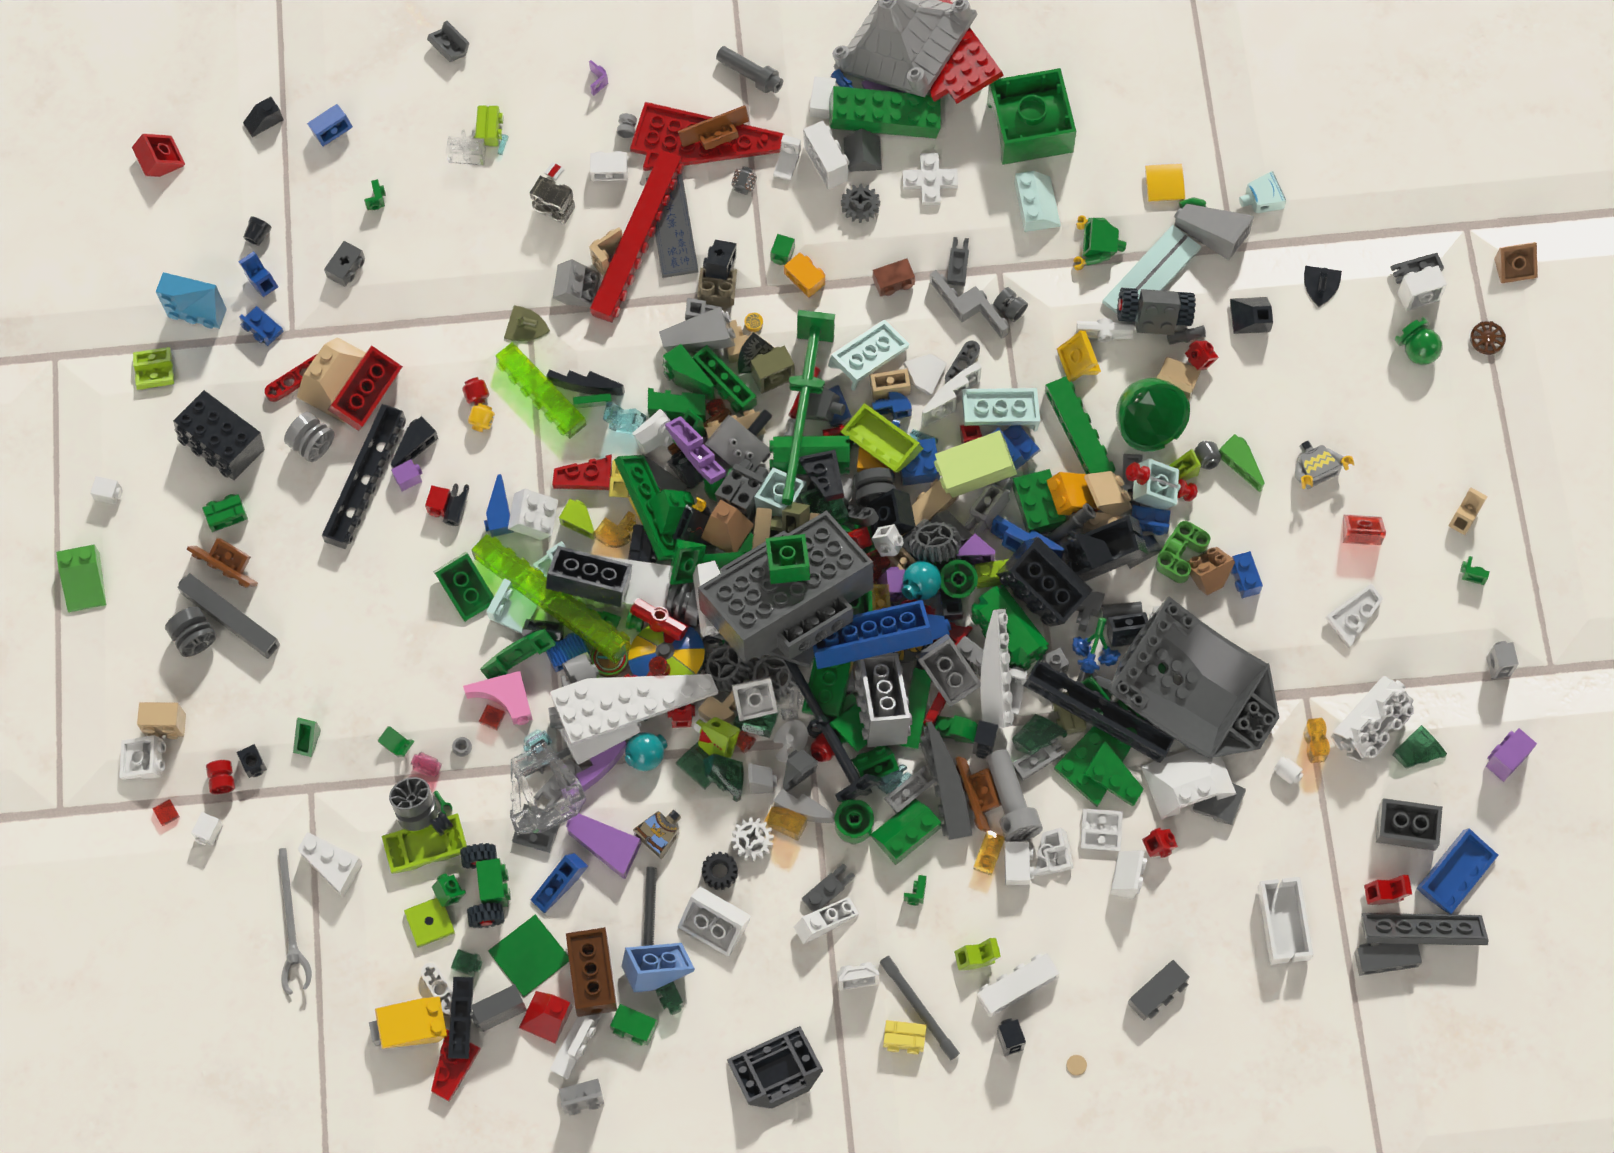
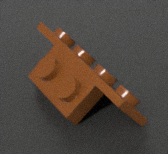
M743 105L679 130L678 134L682 147L700 141L704 149L707 150L738 138V131L735 127L749 122L746 106Z
M221 538L216 539L210 553L198 546L187 547L186 550L191 552L194 558L203 559L209 567L213 569L218 568L223 571L222 574L224 576L238 580L239 585L245 588L257 586L258 582L243 574L251 556Z
M958 756L955 758L957 762L956 769L962 776V787L968 794V804L974 812L975 825L980 831L988 833L991 830L985 813L1002 806L990 769L986 768L971 774L967 759Z

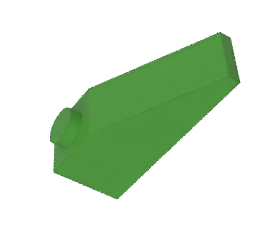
M1234 434L1219 449L1221 460L1256 490L1261 492L1265 482L1251 449L1244 438Z

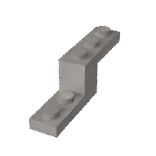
M937 270L930 273V283L961 322L981 312L1001 339L1008 335V322L1005 318L999 316L997 308L994 304L988 302L987 296L982 290L975 286L958 297L956 290L948 286L943 274L940 275Z

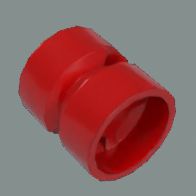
M216 760L206 764L207 777L211 778L208 783L211 794H225L235 789L233 776H230L233 773L231 761Z

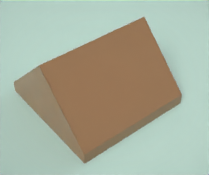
M1537 242L1499 247L1494 260L1501 283L1538 278Z

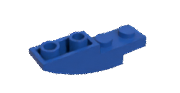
M999 515L993 519L990 533L1002 539V546L1015 552L1025 540L1039 537L1062 559L1065 548L1038 532L1032 530L1028 533Z

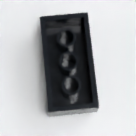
M557 546L547 573L546 589L621 608L631 580L632 564Z

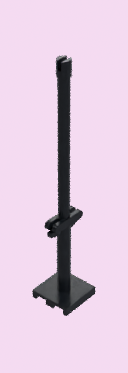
M784 660L816 718L811 721V724L822 731L850 782L849 786L835 794L838 802L855 800L859 795L867 796L872 793L871 788L873 786L884 785L885 782L879 776L865 774L860 778L835 732L836 729H833L829 724L834 719L825 716L798 665Z

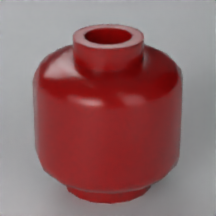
M478 377L465 381L462 391L466 402L475 404V406H478V403H486L485 399L490 394L485 381Z
M820 733L810 746L811 755L819 762H827L833 758L834 753L823 733Z

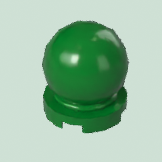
M1422 317V321L1419 322L1416 319L1402 330L1404 334L1401 337L1396 336L1394 340L1399 346L1405 345V352L1410 360L1420 365H1427L1435 362L1440 357L1443 344L1440 336L1435 331L1427 329L1429 322L1425 317Z

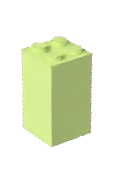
M1000 430L935 454L937 460L934 461L937 472L942 476L940 478L941 485L945 489L946 494L950 493L952 498L1017 475L1006 441Z

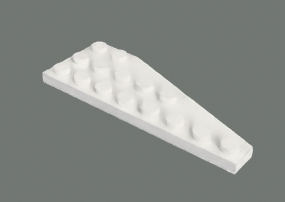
M711 674L587 678L550 691L551 698L571 746L718 694V689Z

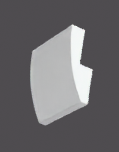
M1083 808L1081 848L1121 851L1123 811Z

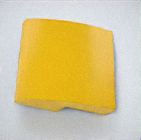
M1182 164L1145 166L1148 202L1185 200Z

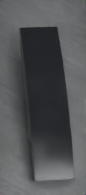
M549 369L546 375L549 384L571 391L594 395L609 393L611 395H624L625 393L623 384L592 371H589L586 377L571 370L565 376Z
M453 977L448 1058L469 1059L472 1025L470 1012H472L471 1005H473L474 977Z

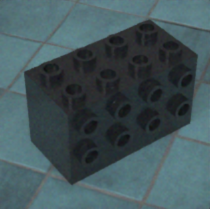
M205 390L173 420L177 440L183 446H189L196 456L199 457L201 455L205 458V461L211 467H217L224 477H230L234 481L265 450L261 432Z

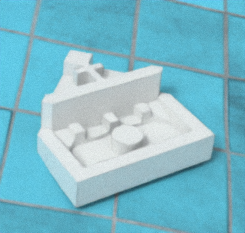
M932 354L903 363L904 368L908 369L910 385H913L927 395L933 393L947 362Z

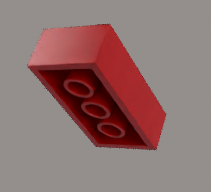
M371 345L327 410L359 431L403 366Z

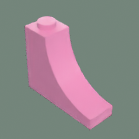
M520 671L463 686L467 699L486 698L500 704L509 713L514 725H524L533 720Z

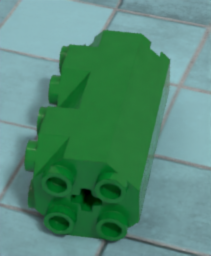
M793 436L773 437V440H769V452L773 453V459L769 460L770 471L772 468H776L787 473ZM803 436L799 457L836 450L840 474L850 475V470H846V468H850V443H846V441H849V436ZM798 462L796 476L807 475Z
M1000 585V589L998 586L991 588L978 598L981 601L978 605L975 602L972 604V615L970 618L976 626L979 625L981 627V632L985 639L993 610L1006 609L1008 623L1006 625L1009 635L1008 653L1010 654L1009 668L1019 667L1027 671L1033 662L1042 660L1043 655L1048 650V642L1004 585Z

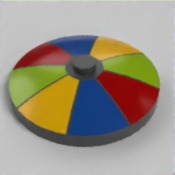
M685 624L688 626V630L681 641L674 639L664 632H654L648 626L635 637L630 646L628 654L630 670L633 675L638 677L698 675L702 672L706 659L702 638L688 624Z

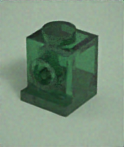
M674 981L655 989L657 997L662 996L659 1000L663 1009L667 1008L671 1015H675L682 1010L681 1008L684 1007V1003Z

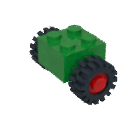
M479 843L478 845L472 844V846L463 847L460 849L462 866L467 869L477 868L479 894L482 903L467 909L469 927L489 928V926L501 925V923L505 922L503 907H508V900H511L510 888H508V883L505 882L509 881L506 865L501 863L500 858H497L496 846L494 844Z

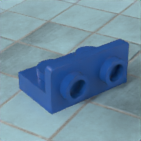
M258 306L246 316L242 314L239 316L241 327L246 332L251 331L254 334L253 337L259 343L263 342L267 346L284 332L283 328Z
M1133 505L1131 516L1139 520L1142 532H1153L1155 535L1168 534L1170 510Z

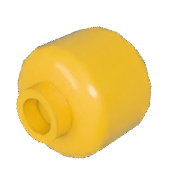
M478 403V406L472 407L468 423L473 425V430L483 432V429L489 430L495 417L492 407Z

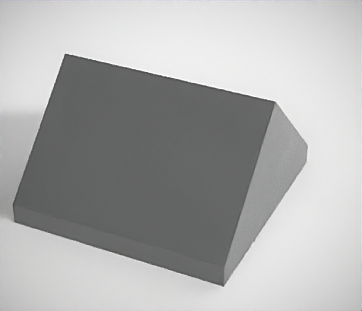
M861 128L843 138L844 154L849 160V172L882 170L880 136Z

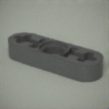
M968 341L964 344L945 375V384L950 381V378L955 376L956 372L959 374L964 370L957 366L958 362L965 361L968 364L966 368L975 363L980 354V345L976 341ZM974 347L975 352L972 351L968 358V350Z
M852 504L842 506L837 513L842 522L865 527L873 525L879 519L873 508Z

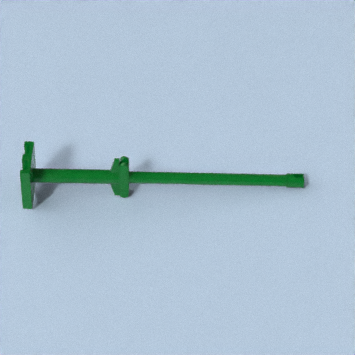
M798 310L797 338L808 340L803 374L789 377V389L799 391L800 398L785 488L782 494V503L784 505L793 504L810 393L821 394L823 386H825L824 380L813 376L819 341L834 343L835 314Z

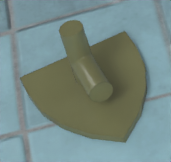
M514 305L504 339L530 341L544 336L550 332V329L537 313Z

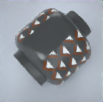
M742 166V169L735 170L731 182L735 192L748 195V192L754 190L757 175L752 173L753 169Z

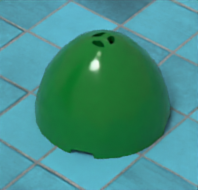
M1146 378L1130 384L1121 394L1116 407L1117 426L1123 439L1132 448L1143 452H1154L1164 449L1165 445L1173 439L1177 440L1185 430L1190 417V403L1184 392L1174 384L1158 378Z

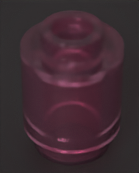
M420 752L418 755L415 754L411 761L413 770L428 777H436L442 766L438 759L423 752Z

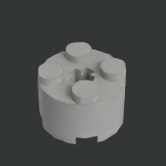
M588 652L580 654L562 664L571 684L587 678H600L599 676L597 677L599 671L596 665L590 664L592 660Z

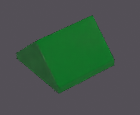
M677 539L669 571V584L694 582L693 574L697 565L703 562L706 545Z

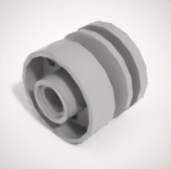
M304 412L288 427L284 435V442L293 450L299 451V454L305 457L308 462H314L327 452L334 440L335 433L326 424L320 423L319 419L313 414Z

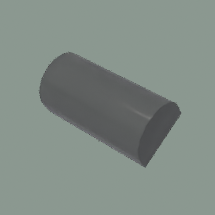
M1141 601L1102 604L1103 618L1106 619L1105 625L1108 623V617L1143 613Z

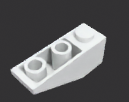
M848 897L803 916L796 923L794 929L804 944L826 934L856 917L859 913Z

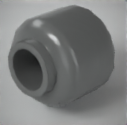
M1202 441L1194 450L1201 468L1210 470L1218 466L1221 454L1216 443Z

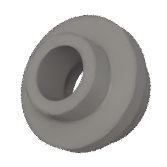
M460 737L453 742L452 750L457 756L464 757L471 752L472 744L469 739ZM460 745L466 746L464 750H459Z

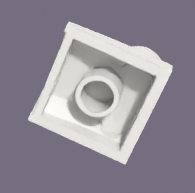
M661 409L632 433L641 454L646 455L661 445L668 446L674 443L672 436L665 427V424L670 422V419Z
M871 962L862 963L856 967L851 965L842 966L837 971L839 990L879 984V971H877V966L872 965Z

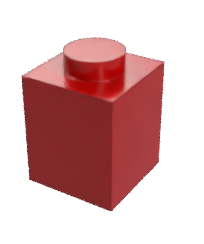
M431 485L425 504L429 515L444 517L451 494L450 489Z

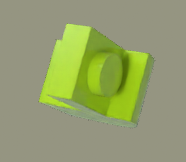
M989 938L976 945H965L954 951L959 971L986 967L994 964L995 960L1001 957L996 938Z

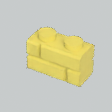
M886 1020L883 1047L887 1048V1051L899 1052V1049L907 1050V1053L915 1055L919 1054V1052H924L926 1025Z

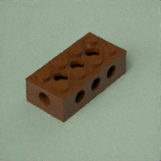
M606 927L566 933L577 1017L617 1011ZM594 989H597V990H598L597 992H594V993H591V992H590V991H592V990H594Z

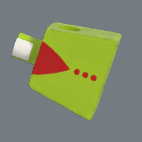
M713 717L706 723L701 719L695 723L693 728L700 733L698 745L717 763L721 765L733 756L740 732L739 728L717 717Z

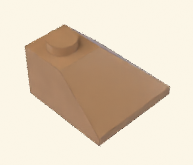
M720 500L709 517L701 539L726 553L738 552L753 529L754 524L737 508Z

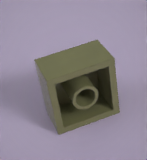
M785 345L775 347L764 355L759 354L751 360L752 377L760 393L763 394L789 382V377L795 376V365Z

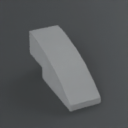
M781 789L773 800L774 807L796 818L818 823H834L835 814L804 793L797 799L784 789Z

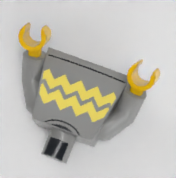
M1305 441L1299 446L1303 454L1299 456L1295 464V478L1301 483L1302 489L1306 487L1310 489L1339 475L1342 469L1341 466L1348 470L1349 464L1355 465L1352 456L1344 457L1326 448L1324 445L1313 448L1309 441Z

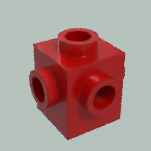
M1206 340L1194 341L1185 352L1189 363L1197 371L1207 370L1219 358L1212 344Z
M688 704L668 711L667 716L672 720V728L692 727V717H695V705Z
M1154 829L1150 832V835L1142 839L1150 857L1161 856V858H1165L1172 854L1173 849L1178 847L1170 829Z

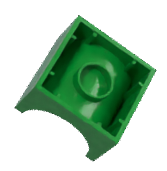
M1061 68L1000 78L989 84L987 103L989 108H993L997 121L1002 165L1074 152L1077 131Z

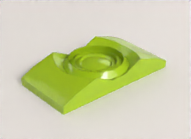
M458 813L447 816L454 827L447 829L442 836L431 825L417 831L403 829L381 836L391 873L415 870L426 864L449 860L461 855L460 849L466 847L467 844Z

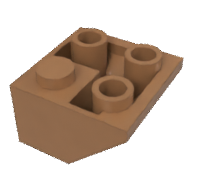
M1218 547L1210 548L1205 553L1194 556L1187 561L1191 566L1190 576L1198 589L1206 595L1224 587L1235 563L1232 557Z

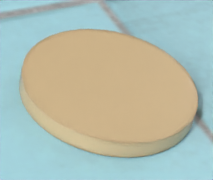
M1073 1055L1067 1061V1069L1073 1075H1081L1087 1068L1086 1060L1080 1055Z

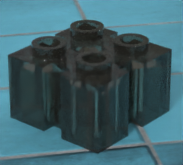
M540 175L529 192L530 198L533 200L532 208L545 216L546 214L552 216V219L565 225L575 209L573 191L565 184H559L558 186L552 178H545Z

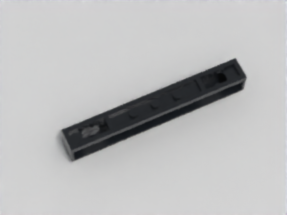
M385 404L381 405L322 533L324 542L346 549L347 545L351 544L355 527L358 528L361 522L360 516L363 511H366L369 504L368 499L376 490V481L378 478H381L384 471L383 466L391 457L392 446L397 444L398 433L406 424V418L402 410ZM379 443H386L382 452L377 451L376 447ZM370 475L371 477L367 485L361 482L362 477ZM355 508L356 510L352 518L346 515L347 510Z
M1038 660L1023 685L1159 763L1166 757L1175 740L1149 721L1137 717L1130 710L1123 709L1115 701L1107 700L1099 692L1086 688L1083 683L1070 679L1064 672L1056 671L1046 662ZM1066 689L1069 693V696L1059 690ZM1094 708H1099V709H1101L1102 712H1103V715H1101L1100 713L1094 711L1093 709H1094ZM1132 727L1136 729L1137 734L1131 732L1127 728Z

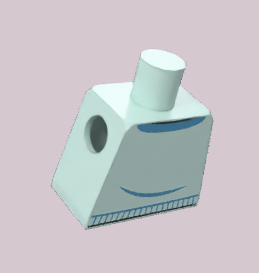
M1271 171L1248 183L1246 195L1240 196L1239 202L1242 207L1251 205L1255 213H1263L1284 209L1286 198L1274 172Z

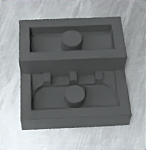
M1232 783L1236 795L1217 800L1215 796L1197 802L1193 806V811L1213 817L1215 821L1233 825L1246 789Z
M524 804L512 842L550 853L563 814Z

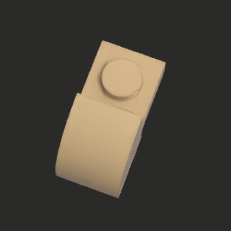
M731 320L729 326L735 332V346L726 349L729 363H734L738 361L739 351L747 339V335H743L742 328L737 326L736 320Z

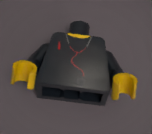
M697 497L695 505H692V507L689 505L685 506L673 539L700 543L707 547L709 543L701 539L712 512L706 505V501Z

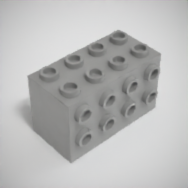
M887 653L861 659L858 662V668H855L854 690L858 691L856 696L857 707H861L859 718L860 723H864L862 736L863 740H867L868 747L907 744V737L911 735L912 715L909 713V699L905 693L906 683L905 680L903 681V667L900 664L898 653Z

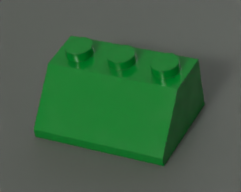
M915 798L870 836L891 861L897 865L940 830L941 821L929 807Z

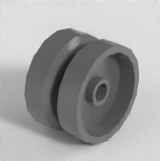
M888 468L865 469L853 476L854 488L857 490L855 498L858 506L867 507V504L893 488L897 489L894 486V472Z

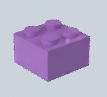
M1520 728L1515 733L1511 730L1501 744H1498L1487 757L1489 762L1486 767L1504 782L1529 756L1537 743Z

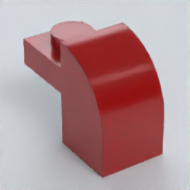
M1401 875L1391 880H1375L1364 885L1368 905L1397 903L1403 901L1405 897L1412 895L1409 875Z

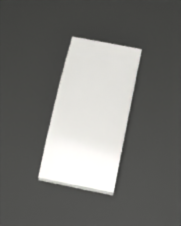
M979 362L961 371L932 397L922 410L921 426L923 429L956 411V403L962 401V389H969L980 383L982 367Z

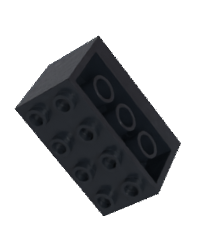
M1039 537L1025 540L996 573L1000 578L999 581L1004 586H1009L1013 590L1014 596L1023 600L1027 604V608L1031 612L1038 614L1041 617V622L1050 627L1065 624L1093 591Z

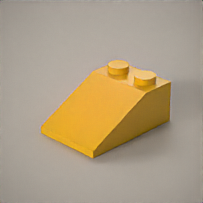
M440 996L421 998L375 1009L382 1049L438 1043L447 1036Z

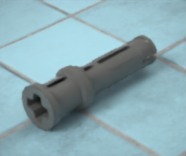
M1085 503L1082 509L1070 515V519L1044 537L1055 543L1067 535L1068 531L1082 528L1085 522L1089 519H1094L1096 517L1094 509Z

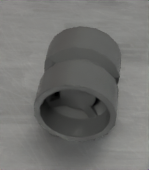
M1006 287L996 297L993 304L1000 312L1005 311V316L1012 322H1015L1026 311L1028 303L1021 297H1016L1017 294L1009 287Z

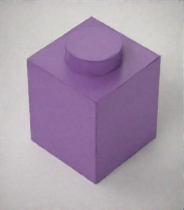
M412 459L391 469L402 492L422 482L420 477L423 474L418 464L414 465Z

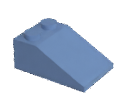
M682 943L626 947L621 965L633 992L653 991L695 970Z

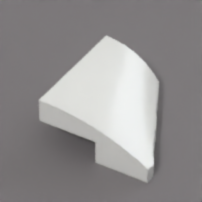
M1061 827L1042 833L1041 847L1037 852L1038 861L1036 869H1034V876L1053 874L1074 868L1067 832Z

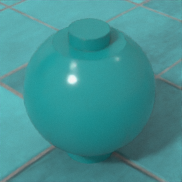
M923 561L911 564L903 574L902 593L908 600H927L937 594L941 586L939 569L935 565Z
M640 732L632 736L627 742L625 760L629 766L637 770H653L662 762L664 749L668 746L667 742L661 734L656 736L653 733Z

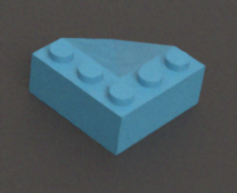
M165 272L162 273L156 294L169 318L174 320L182 319L190 324H203V326L210 329L213 327L220 329L227 308L216 285Z

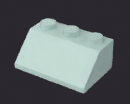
M1036 171L1015 173L1014 185L1024 232L1060 227L1061 224L1051 177Z

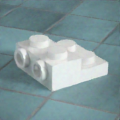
M152 735L121 740L119 778L126 780L139 777L143 779L161 777L162 771L165 770V762L162 760V755L166 751V744L163 739Z

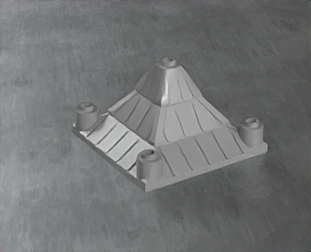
M878 0L849 45L838 46L833 50L832 56L835 60L833 67L835 70L840 69L842 73L925 97L978 15L977 11L971 9L968 0H955L952 4L939 0Z

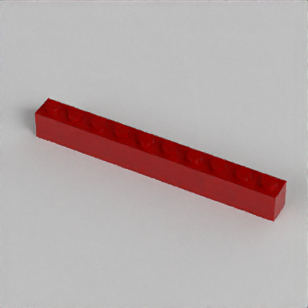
M664 150L660 151L590 307L592 316L613 323L614 318L619 316L621 302H624L627 298V289L634 282V273L636 269L640 268L642 263L641 257L648 250L650 237L653 238L655 235V226L657 221H661L663 216L662 210L664 206L668 205L670 200L669 194L677 185V176L683 172L684 164L681 156Z

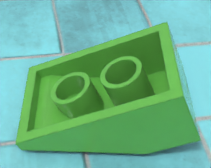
M93 544L57 551L58 570L68 612L107 605L100 552Z

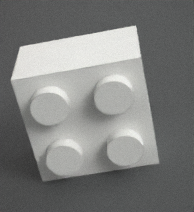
M1428 266L1419 272L1407 273L1403 277L1397 294L1407 312L1440 301L1447 283L1439 266Z
M526 488L516 492L513 497L508 529L538 540L551 536L558 500Z

